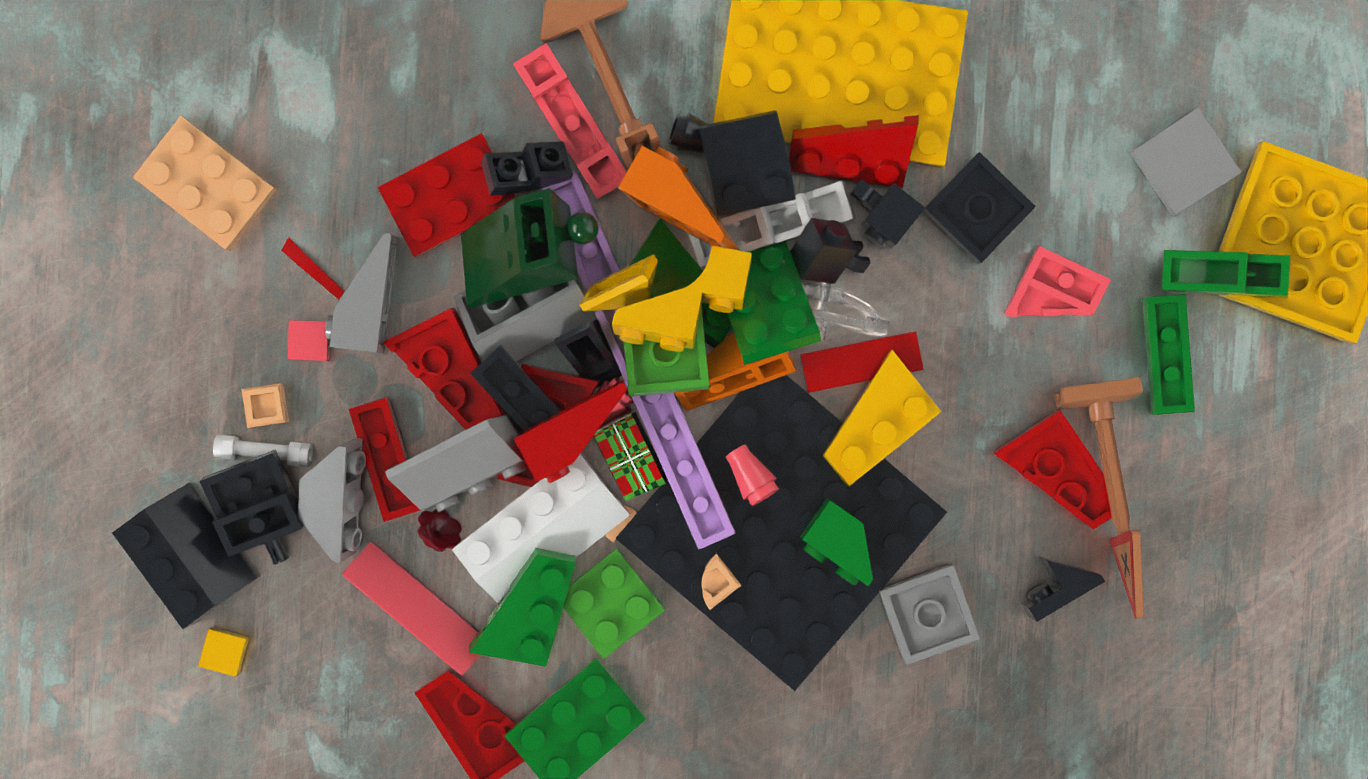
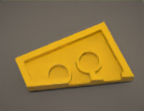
M893 350L889 351L876 375L869 382L858 403L823 454L847 486L852 485L941 413V410Z

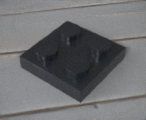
M978 152L923 211L975 262L981 264L1036 206L989 160Z

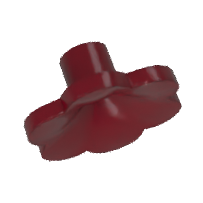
M437 509L433 512L423 511L419 515L420 527L417 532L427 547L443 552L447 548L453 549L461 543V537L459 536L462 530L461 524L456 519L450 518L445 510L438 512Z

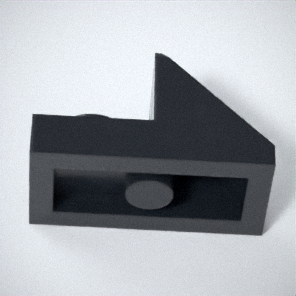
M1039 557L1054 584L1049 586L1048 583H1044L1035 587L1027 594L1029 599L1022 602L1021 605L1028 617L1038 622L1101 585L1105 580L1101 574L1092 570Z

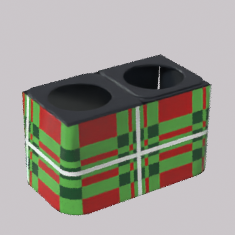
M629 411L598 429L593 437L625 501L668 483L665 482L667 476L636 412L631 413Z

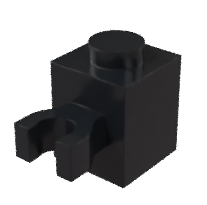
M861 179L849 194L871 211L861 225L867 229L864 235L880 248H883L885 244L890 248L894 247L925 209L923 205L895 183L882 196Z
M811 218L790 250L802 280L835 284L845 268L853 272L864 273L871 263L869 257L859 255L864 248L862 241L852 240L845 223L836 220L829 221Z

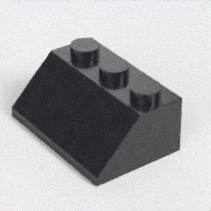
M191 483L182 486L143 509L112 532L182 629L199 622L259 577L241 552L228 557L212 523L215 516Z

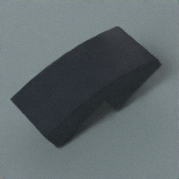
M564 141L526 143L522 152L485 153L481 161L490 196L540 189L570 180L573 176Z

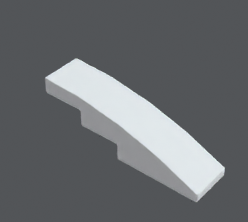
M839 181L807 193L796 194V200L745 210L719 220L740 251L751 252L798 238L811 218L829 221L836 220L844 223L856 219L845 182ZM690 235L700 267H705L710 256L711 245Z

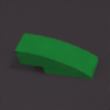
M1164 250L1162 290L1288 298L1291 255Z

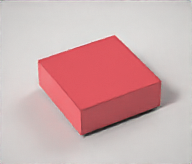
M289 320L287 359L330 361V339L325 337L326 322Z

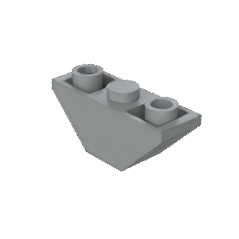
M354 438L338 446L299 480L298 518L333 562L341 563L356 553L361 544L362 532L358 528L359 512L363 506L364 494L360 490V479L366 463L365 453L362 452L363 439Z

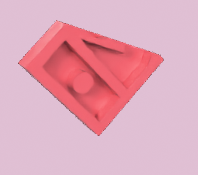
M1037 245L1004 314L1010 317L1025 315H1093L1111 279Z

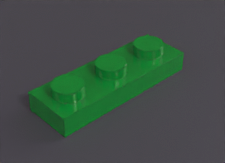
M1186 294L1144 297L1142 302L1151 415L1195 412Z

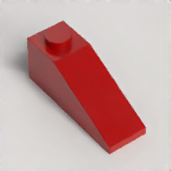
M624 379L516 434L514 440L536 482L546 478L548 483H552L570 473L568 466L575 462L627 391Z

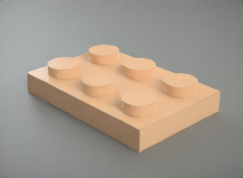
M181 115L133 176L140 184L228 251L231 250L277 191L274 186Z

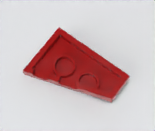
M450 308L383 342L391 352H395L408 366L407 369L416 378L422 380L435 394V398L465 430L487 419L505 415L504 409L470 374L481 364V361L455 308Z
M1060 409L993 451L997 457L1008 463L1021 473L1022 476L1046 492L1093 530L1112 518L1104 473Z
M446 670L414 692L470 779H499L524 762V759L504 736L517 723L450 670Z

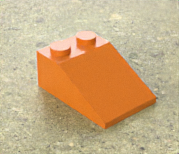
M641 146L618 188L640 208L711 246L740 251L697 185L686 174L688 168L677 162L679 158L661 147H657L654 152Z

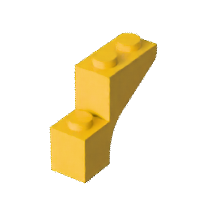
M711 246L707 265L702 274L692 284L673 292L619 308L614 313L612 321L614 334L620 335L619 339L621 341L631 344H643L644 340L660 343L661 348L669 351L683 352L684 347L693 349L702 303L709 304L710 309L723 313H731L733 309L742 310L752 253Z

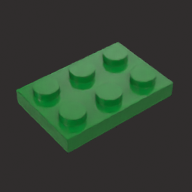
M783 241L751 251V267L742 310L733 309V312L727 313L744 365L822 341L820 330L787 242Z
M594 658L504 734V736L539 779H577L643 723L646 718L601 663Z

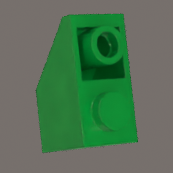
M826 498L800 535V538L807 543L803 550L821 563L826 558H829L840 567L836 573L852 585L856 586L860 580L869 586L873 581L864 525Z

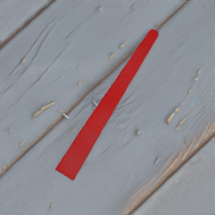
M288 238L281 251L339 300L345 291Z

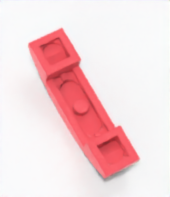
M547 43L513 63L559 140L564 141L566 151L597 200L619 187L627 171L605 139Z

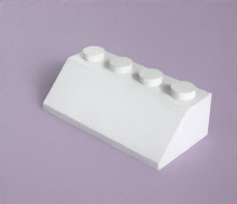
M581 452L575 462L568 466L569 474L552 483H548L546 478L540 480L452 549L473 579L499 605L509 592L511 583L535 548L575 555V558H577L630 516L622 502L584 453Z

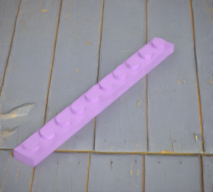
M575 171L570 180L541 188V190L550 188L570 206L571 216L578 212H586L597 220L599 230L592 242L583 245L574 242L577 272L587 292L591 284L620 271V268L579 174ZM618 309L597 310L595 314L628 387L624 341L619 339L620 335L614 334L612 327L613 316ZM674 393L633 396V401L698 550L736 534Z

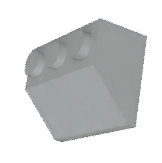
M577 279L473 308L467 306L466 290L453 297L472 345L483 361L500 345L515 361H518L554 342L555 338L596 319L593 311H583L579 306L585 294Z
M509 415L487 419L385 471L388 480L421 511L436 507L437 511L441 512L460 503L457 496L468 490L471 496L492 487L490 479L500 474L503 475L504 479H507L526 470L524 465L526 461L514 440L516 434L522 432L523 429Z

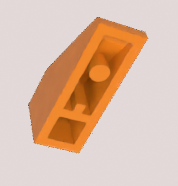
M732 332L706 355L709 389L675 392L674 394L684 409L689 411L796 372V367L791 351L744 365L734 333Z

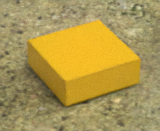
M215 627L209 628L198 667L234 677L238 676L249 637Z

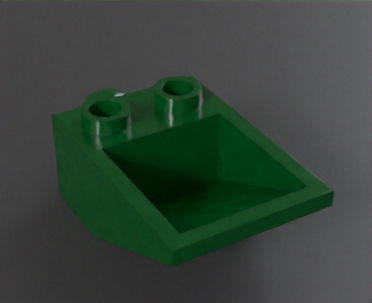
M550 188L510 200L461 233L467 306L473 308L578 279L574 242L581 245L592 242L599 230L597 220L586 212H578L571 216L570 206Z

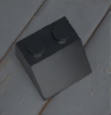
M776 110L698 127L711 198L718 216L796 200L790 161Z

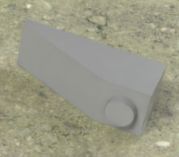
M383 233L335 305L333 316H328L325 337L330 339L329 347L384 354L385 344L383 342L386 340L398 237Z

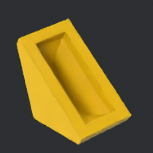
M653 254L591 284L579 306L583 311L611 310L650 299L658 263L657 258Z

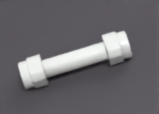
M217 434L213 444V455L215 458L235 460L238 456L257 457L276 449L280 460L287 461L288 465L309 467L313 456V446L310 443L294 441L290 442L289 445L242 441L239 436Z

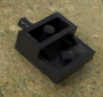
M276 449L207 475L199 481L216 516L212 523L228 557L265 544L273 565L279 562L282 563L289 558L280 537L301 530L304 525L298 518L299 499Z

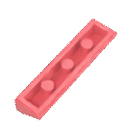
M372 541L342 573L347 580L460 675L463 676L479 657V654L469 653V644L476 634L479 635L480 632Z

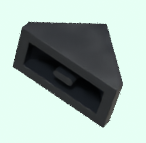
M598 319L589 321L554 339L555 345L579 376L600 381L596 388L602 386L605 381L610 382L615 377L622 376Z

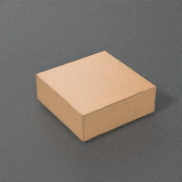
M283 383L241 389L247 428L289 422Z

